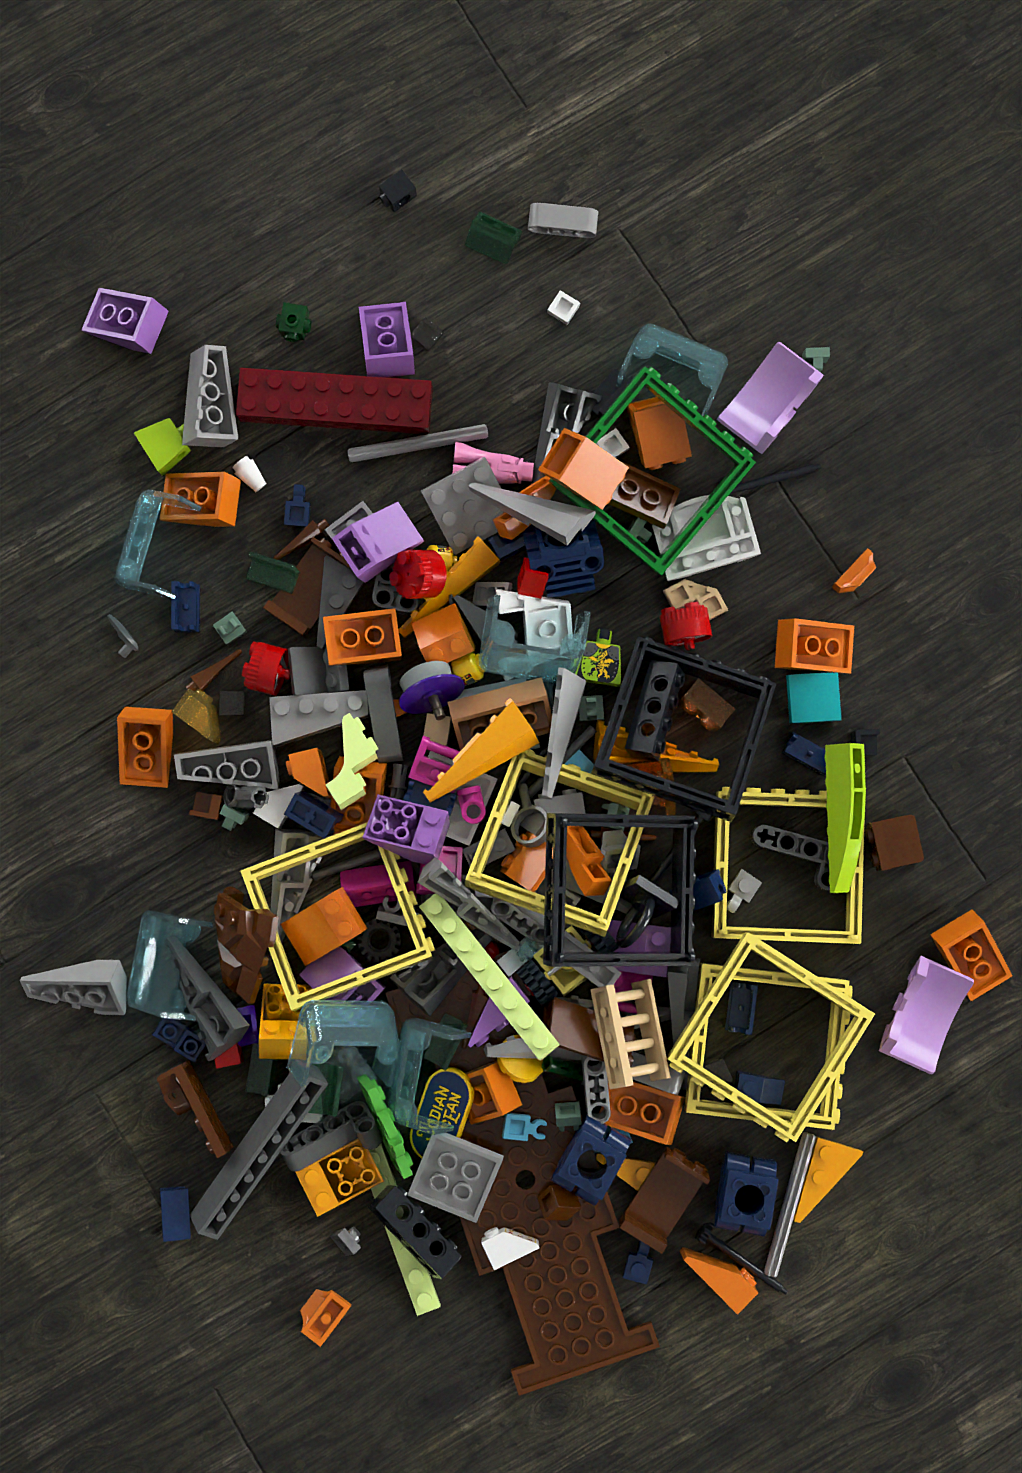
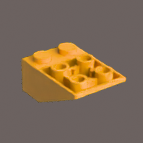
M282 984L263 985L259 1030V1059L309 1060L312 1005L297 1011H291ZM297 984L300 994L312 990L310 985Z
M359 1139L351 1141L306 1168L295 1171L317 1217L384 1182L369 1150L362 1146Z

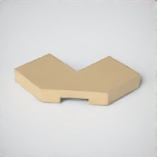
M684 579L663 590L670 606L675 607L676 610L683 608L686 603L699 602V605L707 607L709 620L728 611L718 590L709 586H703Z

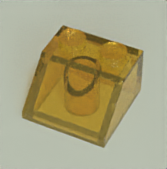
M189 688L172 710V713L210 741L219 744L221 742L217 707L211 703L214 699L200 689L193 691Z

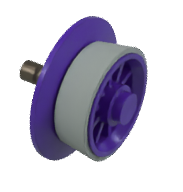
M430 661L411 668L401 677L400 686L403 694L399 699V705L403 711L411 714L433 711L436 720H442L445 718L442 707L447 706V702L456 700L461 695L465 686L464 681L461 677L451 674L450 666L446 662Z

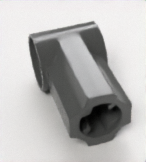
M230 784L226 787L223 794L225 805L244 810H250L251 808L261 809L265 804H268L269 799L265 788L260 786H237Z

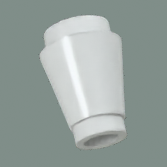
M245 456L232 467L235 471L234 474L253 489L255 493L267 484L254 460H250L248 456Z

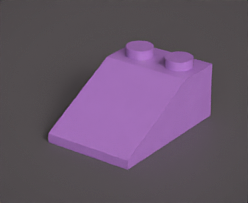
M99 288L82 331L128 349L151 354L169 311L152 297Z
M406 302L359 307L367 376L395 377L415 374Z
M611 920L608 932L616 942L617 932L622 921ZM637 923L631 924L627 935L633 930ZM647 925L641 936L631 946L627 948L619 947L614 952H669L671 927ZM613 966L618 971L661 977L667 976L668 966Z

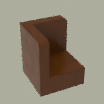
M197 792L193 810L189 811V815L221 821L222 815L219 813L224 805L223 796Z
M550 1185L537 1197L544 1220L567 1221L581 1209L579 1199L574 1194L575 1188L569 1192L559 1185Z

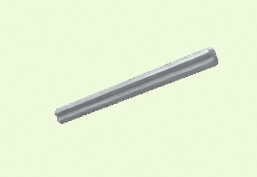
M485 424L349 448L348 458L350 462H357L455 444V442L462 443L488 437V429Z
M803 1132L764 1268L765 1274L771 1277H777L816 1140V1136L808 1132Z

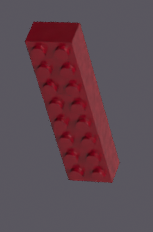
M240 368L236 415L240 422L429 434L433 386L430 380Z

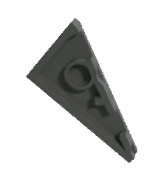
M328 555L324 557L317 647L320 650H323L326 645L323 617L345 614L365 583L356 577L353 570Z

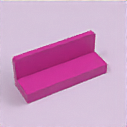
M411 861L397 862L399 869L404 868L409 880V882L405 883L407 891L413 890L415 898H417ZM385 864L340 872L341 887L344 888L355 907L383 903L386 895H389L388 902L398 901Z

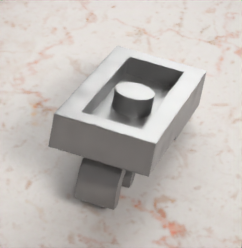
M505 828L498 831L486 865L515 850ZM480 841L463 849V854L469 866H471Z
M386 895L383 905H379L376 919L408 926L403 912L400 910L399 901H397L395 906H391L388 903L389 895ZM414 908L416 915L423 913L421 910ZM422 914L424 922H426L427 916Z
M355 1227L350 1228L348 1231L345 1228L337 1230L330 1236L346 1256L355 1254L361 1248L358 1244L360 1241L358 1237L361 1234Z

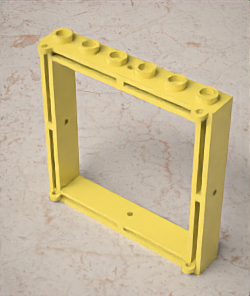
M528 749L511 759L465 879V887L544 915L545 896L482 874L521 771L525 770L541 777L545 775L547 756L536 755L533 750ZM562 764L557 780L558 783L637 810L636 815H648L655 797L651 794L584 772L580 767L573 764ZM631 827L600 916L565 904V923L603 937L606 936L644 827Z
M722 787V791L716 792V797L726 800L730 787ZM746 788V792H743L739 805L826 808L827 791H819V795H809L810 790H795V794H785V789H771V793H761V788ZM715 817L714 870L719 869L720 876L726 887V893L722 894L723 900L721 902L712 904V938L741 939L743 934L748 932L759 940L861 944L864 826L855 873L850 890L846 894V931L726 926L729 821Z
M367 823L241 870L254 909L269 910L259 880L363 841ZM378 846L416 949L300 994L277 932L274 946L268 948L291 1011H297L433 958L431 952L435 951L432 940L430 937L425 938L422 930L426 928L422 914L416 915L413 907L418 904L413 890L408 892L405 885L406 882H409L404 868L399 869L396 860L401 859L399 855Z
M745 932L667 1055V1059L671 1061L668 1066L679 1073H682L683 1070L687 1071L692 1075L691 1081L701 1087L707 1084L713 1088L711 1091L713 1095L722 1101L727 1097L734 1102L732 1107L744 1115L747 1111L755 1116L753 1121L765 1129L768 1125L775 1128V1135L785 1142H788L789 1139L796 1142L875 1013L752 934ZM750 950L854 1016L789 1123L685 1056Z
M700 963L695 1011L711 987L713 977L718 976L724 965ZM740 967L733 978L734 980L809 988L784 972ZM819 977L852 998V986L849 985L848 980ZM831 1002L825 1063L844 1034L845 1025H848L850 1021V1013ZM708 1019L691 1044L690 1059L701 1067L704 1064ZM845 1064L823 1097L820 1113H814L806 1127L834 1130L835 1124L839 1123L840 1109H837V1100L841 1099L843 1090L839 1080L840 1074H844ZM688 1073L684 1106L686 1113L753 1120L755 1118L748 1111L744 1115L733 1108L732 1105L734 1103L700 1100L701 1086L691 1081L692 1075ZM765 1107L788 1123L795 1113L794 1110Z

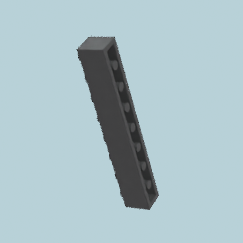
M300 1059L191 1212L190 1217L198 1234L216 1240L222 1235L328 1085L319 1067Z

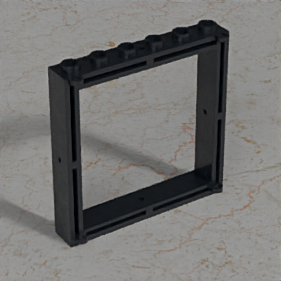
M638 636L591 774L732 822L737 814L776 683L771 682L770 679L764 676L756 677L750 675L747 671L740 668L733 669L727 667L720 661L706 660L697 653H686L680 651L676 646L663 645L650 637L642 638ZM642 659L678 663L682 671L687 675L757 698L726 800L609 760Z
M547 813L543 965L551 967L691 966L695 961L694 948L692 946V934L695 930L692 920L695 907L693 885L696 880L694 872V860L696 858L694 835L698 827L695 816ZM567 826L673 828L672 896L680 901L677 908L671 911L670 952H564Z

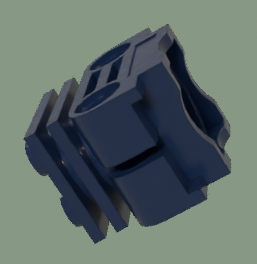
M595 520L590 521L583 531L579 530L568 545L563 544L535 527L533 532L523 533L530 569L548 573L549 578L545 586L547 598L595 590L593 574L599 572L604 566L603 548L599 540Z
M587 1113L556 1165L557 1167L551 1176V1181L569 1192L573 1190L575 1185L578 1186L574 1194L595 1206L599 1199H603L624 1162L631 1138L612 1127L606 1137L603 1136L607 1129V1124H601V1122L589 1117ZM588 1150L599 1151L605 1157L604 1164L595 1172H586L577 1164L582 1153Z
M725 1151L714 1209L713 1224L715 1228L738 1231L741 1224L742 1233L759 1236L766 1235L767 1229L770 1230L779 1180L776 1177L777 1163L774 1159L753 1156L750 1167V1157L748 1155ZM746 1185L756 1186L758 1188V1195L752 1204L747 1206L735 1204V1195L741 1187Z

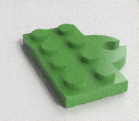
M366 1074L357 1077L371 1114L383 1136V1142L392 1164L403 1179L413 1175L410 1169L413 1162L409 1153L405 1152L404 1140L393 1123L395 1121L390 1108H387L383 1101L386 1097L381 1086L377 1085L375 1079L370 1080Z

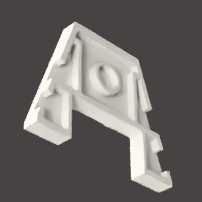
M496 590L497 611L499 614L523 611L526 653L501 657L505 681L514 678V675L522 671L527 672L533 669L532 666L544 660L547 662L573 649L571 604L569 601L547 597L540 599L521 595L517 592Z

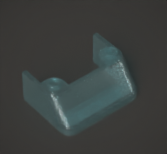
M645 324L642 326L624 360L616 386L621 387L634 356L639 359H648L654 353H657L699 371V381L704 386L712 389L702 412L703 417L707 415L728 366V359L725 354L655 324Z
M145 490L135 502L115 569L114 580L118 585L127 589L175 599L176 594L156 585L139 582V578L161 504L200 511L201 506L180 495Z
M494 595L488 599L479 656V664L484 671L528 680L542 677L543 682L556 684L558 667L565 668L574 674L576 673L586 648L591 612L585 611L577 615L574 634L565 636L561 641L560 651L513 643L514 629L512 625L506 621L497 620L501 595Z
M147 910L144 912L140 923L127 992V1003L130 1007L158 1017L195 1021V1015L184 1012L187 1004L182 991L178 990L180 973L178 968H173L171 962L175 960L170 947L165 946L164 942L167 937L176 936L186 947V942H193L200 935V926L212 928V922Z
M310 1000L302 1006L287 1065L288 1070L301 1087H306L311 1064L326 1062L331 1057L334 1046H377L372 1068L387 1087H392L401 1050L395 1014L389 1004L378 1001Z
M411 1018L405 1020L401 1026L388 1096V1107L396 1122L402 1126L432 1135L454 1131V1125L417 1115L414 1100L423 1051L429 1047L432 1035L448 1040L470 1038L471 1032L419 1018Z

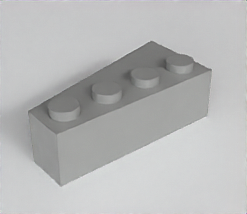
M204 345L190 355L182 445L225 447L238 440L226 346Z
M366 690L269 697L272 746L276 748L342 726V719L348 713L351 714L353 719L358 717L360 720L370 717Z
M272 740L182 752L174 755L177 779L260 786L270 789H279L281 787L276 750L272 746Z

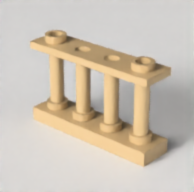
M651 979L631 983L632 990L616 993L614 984L590 989L610 1089L634 1085L632 1077L647 1074L650 1076V1081L671 1078ZM635 1000L637 1015L620 1017L617 1002ZM639 1025L642 1039L625 1042L622 1027ZM644 1049L647 1064L630 1067L627 1052Z

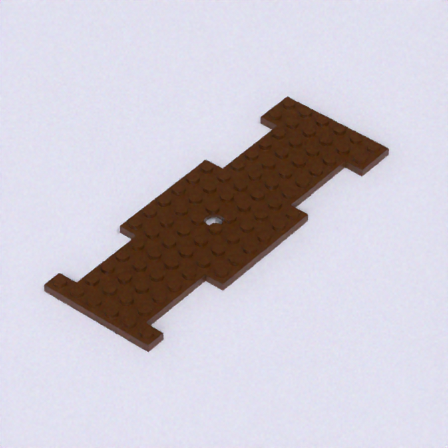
M506 951L496 955V957L493 958V961L497 964V966L508 978V975L497 963V961L508 952ZM469 970L465 972L431 1016H428L415 1006L399 988L386 992L400 1039L424 1032L437 1071L454 1067L467 1073L495 1062L497 1057L486 1056L484 1051L485 1044L498 1045L507 1039L506 1037L518 1035L509 1022L499 1032L495 1029L489 1033V1039L481 1046L477 1047L474 1044L471 1048L469 1045H467L466 1049L461 1048L468 1021L473 990L477 991L479 985ZM516 970L512 976L528 996L532 995L516 973L518 970ZM542 1073L532 1082L521 1083L513 1080L522 1105L510 1111V1113L529 1114L531 1116L530 1122H533L535 1119L545 1120L547 1126L540 1125L536 1129L537 1133L545 1135V1139H537L532 1134H528V1141L503 1139L504 1115L472 1125L467 1118L461 1135L463 1140L504 1156L477 1223L460 1217L479 1276L495 1271L481 1243L486 1231L497 1227L498 1230L505 1227L536 1238L539 1242V1249L498 1268H503L533 1358V1362L511 1369L519 1396L660 1347L651 1321L629 1329L627 1328L597 1239V1235L619 1228L608 1192H606L602 1200L599 1199L595 1206L578 1197L581 1209L567 1221L544 1220L537 1197L550 1185H557L551 1181V1176L576 1132L573 1125L564 1126L563 1132L559 1130V1127L556 1125L555 1103L577 1102L572 1085L548 1093ZM588 1150L579 1157L577 1164L582 1170L595 1172L600 1169L593 1150ZM529 1170L534 1174L535 1183L531 1188L523 1189L517 1185L516 1176L520 1171Z

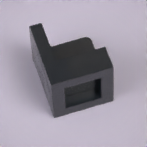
M880 729L854 730L851 732V743L864 744V756H876L877 735L880 734Z

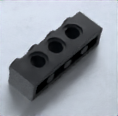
M650 660L625 745V750L633 758L658 762L660 754H663L665 751L666 733L671 729L673 709H676L678 706V692L685 681V674L678 663ZM663 686H667L664 691L659 692ZM661 708L658 713L652 714L655 709ZM654 730L652 735L646 736L649 731Z
M387 1185L368 1206V1209L433 1278L443 1279L462 1257L456 1251L458 1249L457 1245L440 1234L441 1228L435 1222H429L425 1218V1211L418 1204L410 1202L407 1198L408 1193L401 1186ZM399 1206L403 1208L404 1212L400 1219L396 1216V1210ZM417 1223L420 1227V1233L415 1237L413 1227ZM434 1241L437 1248L435 1253L431 1254L429 1246Z

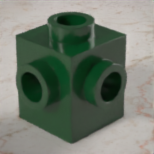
M283 302L282 313L278 314L276 318V328H278L284 340L289 342L305 341L306 333H310L312 323L311 319H309L310 313L307 306Z

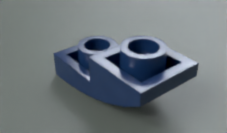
M165 1013L152 1033L153 1036L173 1047L174 1051L192 1062H195L206 1045L204 1040L199 1039L195 1031Z

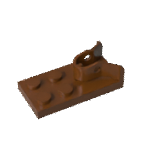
M622 462L629 468L625 473L624 480L618 484L610 502L605 506L612 505L665 529L681 489Z
M190 1060L157 1077V1082L160 1085L165 1102L177 1115L180 1116L193 1109L197 1117L194 1119L195 1124L200 1132L204 1131L208 1139L206 1145L211 1154L215 1153L216 1157L219 1158L234 1147Z

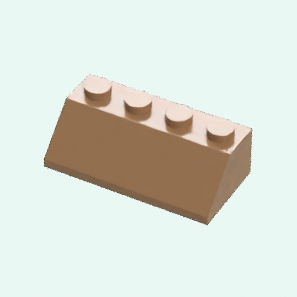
M542 677L447 702L460 751L477 733L481 734L491 724L490 718L493 715L498 716L507 707L505 702L510 698L530 724L536 736L550 733L552 714Z

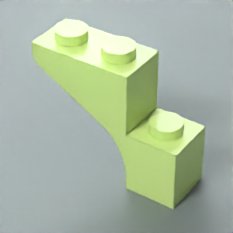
M350 713L342 719L344 747L342 770L332 781L326 784L327 789L341 810L366 795L363 788L366 786L364 779L360 773L356 775L354 773L378 759L375 752L378 750V747L371 737L368 739L362 732L365 730L364 725L358 717L353 719Z

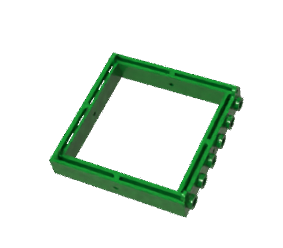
M643 367L585 437L596 444L645 386L735 464L659 556H656L605 511L588 503L550 478L548 482L578 507L594 510L596 514L592 518L658 575H662L756 462L752 459L753 454L743 446L739 448L733 443L735 439L728 432H720L715 427L717 423L708 415L703 417L696 411L698 409L696 404L689 399L683 400L678 395L680 391L671 383L666 385L659 379L661 377L659 372L652 367H649V369Z

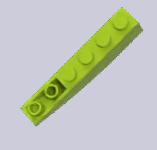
M856 743L825 745L830 893L849 892L861 847L866 799L864 744Z

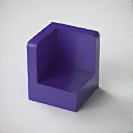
M255 1005L237 1008L250 1024L238 1045L245 1046L259 1043L260 1015Z

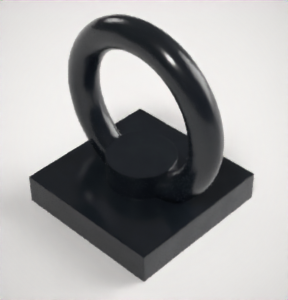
M641 875L624 882L619 897L631 903L632 907L619 926L616 936L617 945L621 948L631 946L644 932L651 917L657 918L675 910L680 900ZM639 912H641L642 915L639 921L637 922L633 930L627 935L628 930L631 924L633 923L634 919L639 914Z

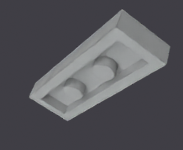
M565 931L564 952H593ZM613 966L572 967L597 987L613 985L622 974Z

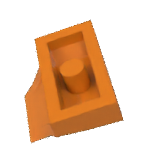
M867 548L834 583L832 588L837 593L854 591L876 569L873 553Z
M316 1289L300 1310L303 1318L301 1332L321 1347L352 1304L333 1290L326 1292Z

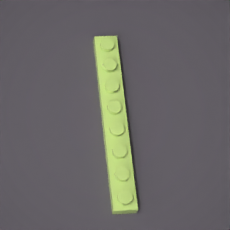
M435 893L419 906L535 1056L541 1061L560 1045L459 916L456 915L448 902Z
M382 1143L377 1148L369 1150L384 1182L371 1188L374 1199L387 1185H395L397 1187ZM401 1206L396 1210L398 1219L402 1218L404 1213ZM385 1227L417 1316L441 1307L429 1272Z

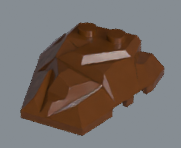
M231 886L226 887L223 893L218 894L217 903L214 906L222 981L227 988L248 1004L255 1003L263 979L259 971L260 967L267 966L269 961L268 957H264L267 947H273L276 940L279 916L268 909L249 910L243 906L244 893Z

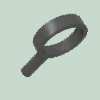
M520 784L518 790L523 809L515 815L511 824V833L514 839L522 846L532 848L546 841L547 812L540 806L532 805L527 784ZM532 813H542L545 817V826L541 834L532 840H522L519 837V826L522 820Z

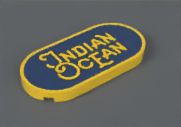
M454 1067L440 1069L433 1073L426 1083L410 1131L412 1148L421 1159L434 1128L461 1138L474 1100L473 1086L471 1087L469 1077L460 1069Z

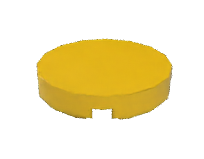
M519 1034L513 1035L515 1039L521 1038ZM497 1057L500 1070L504 1074L507 1073L511 1076L510 1079L516 1082H532L543 1072V1059L540 1061L533 1058Z

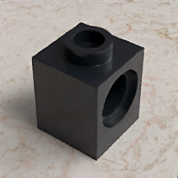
M402 169L379 185V199L386 208L390 206L394 212L417 196L416 187Z

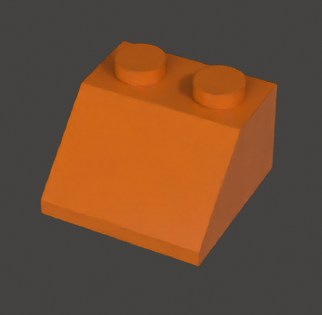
M456 603L412 622L420 651L426 662L443 661L449 663L475 650L476 645Z
M318 748L289 754V761H286L289 776L292 775L300 783L323 797L330 799L331 794L326 787V784L329 783V778L322 751Z
M527 831L526 834H521L519 837L522 840H532L537 836ZM516 841L515 850L503 859L500 871L527 890L535 892L545 878L546 842L529 848L522 846Z
M497 1061L465 1073L470 1079L471 1087L473 1086L474 1100L468 1115L471 1125L503 1116L522 1105L513 1080L510 1079L511 1076L507 1073L504 1074L500 1070Z

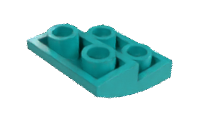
M838 672L786 675L789 723L841 721Z

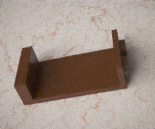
M312 537L310 540L312 542L311 547L272 602L268 600L263 607L267 612L303 637L308 635L319 619L324 557L328 555L351 569L342 553L338 554L331 549L333 545L322 537L320 540Z
M554 997L544 1007L542 1022L560 1044L558 1047L604 1062L595 1011ZM634 1025L622 1027L625 1042L635 1041ZM627 1052L629 1064L632 1067L634 1057L632 1052Z
M668 1147L665 1148L619 1219L622 1230L661 1254L667 1247L666 1238L702 1183L708 1184L710 1181L708 1169L703 1164L697 1161L693 1163L686 1159L687 1156L682 1151L676 1148L671 1150Z

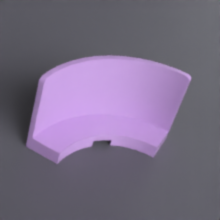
M777 342L753 376L719 415L717 420L759 453L763 454L775 440L781 429L787 425L796 413L793 408L798 409L824 375L784 344Z
M920 956L907 978L909 982L905 993H899L892 1010L896 1011L892 1022L886 1025L879 1051L926 1073L933 1074L950 1025L962 1001L973 986L974 980Z

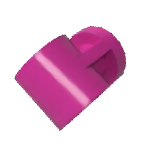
M480 785L457 790L463 819L470 824L482 822L486 815V809ZM471 805H476L481 810L480 816L476 819H471L467 816V809Z

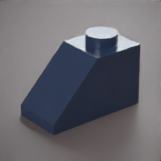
M737 1071L734 1088L755 1102L781 1105L785 1080Z

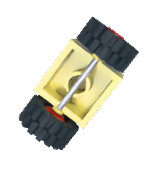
M572 925L565 930L589 949L593 948L596 952H614L619 948L608 930L606 936L603 937L578 928L586 940L581 938ZM544 947L533 955L535 961L544 971L543 973L532 960L516 972L525 987L542 1007L559 995L549 982L550 980L565 997L587 979L572 967L543 965Z

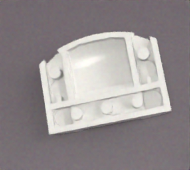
M709 495L697 497L675 506L665 529L652 525L660 554ZM727 496L667 568L665 573L668 581L689 577L693 574L740 562L761 554L746 499L743 497L738 499Z

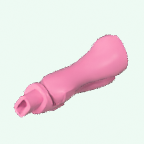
M455 442L452 474L466 467L455 464H471L485 457L499 484H521V481L532 482L534 463L523 462V458L519 459L511 455L486 452L464 443Z

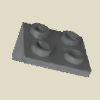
M327 646L323 650H320L318 647L288 648L293 696L345 692L349 690L347 665L329 666Z

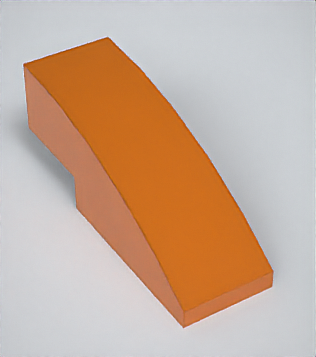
M545 475L519 493L550 500L556 488L548 482L550 478ZM506 512L493 519L500 537L510 540L514 539L528 527Z
M567 826L566 857L579 888L584 896L604 895L612 882L600 864L604 855L583 826Z

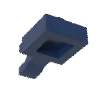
M294 484L293 501H286L285 526L306 527L309 524L311 503L304 502L306 491L304 485Z
M640 1240L637 1252H629L623 1278L647 1285L653 1258L647 1257L650 1246Z

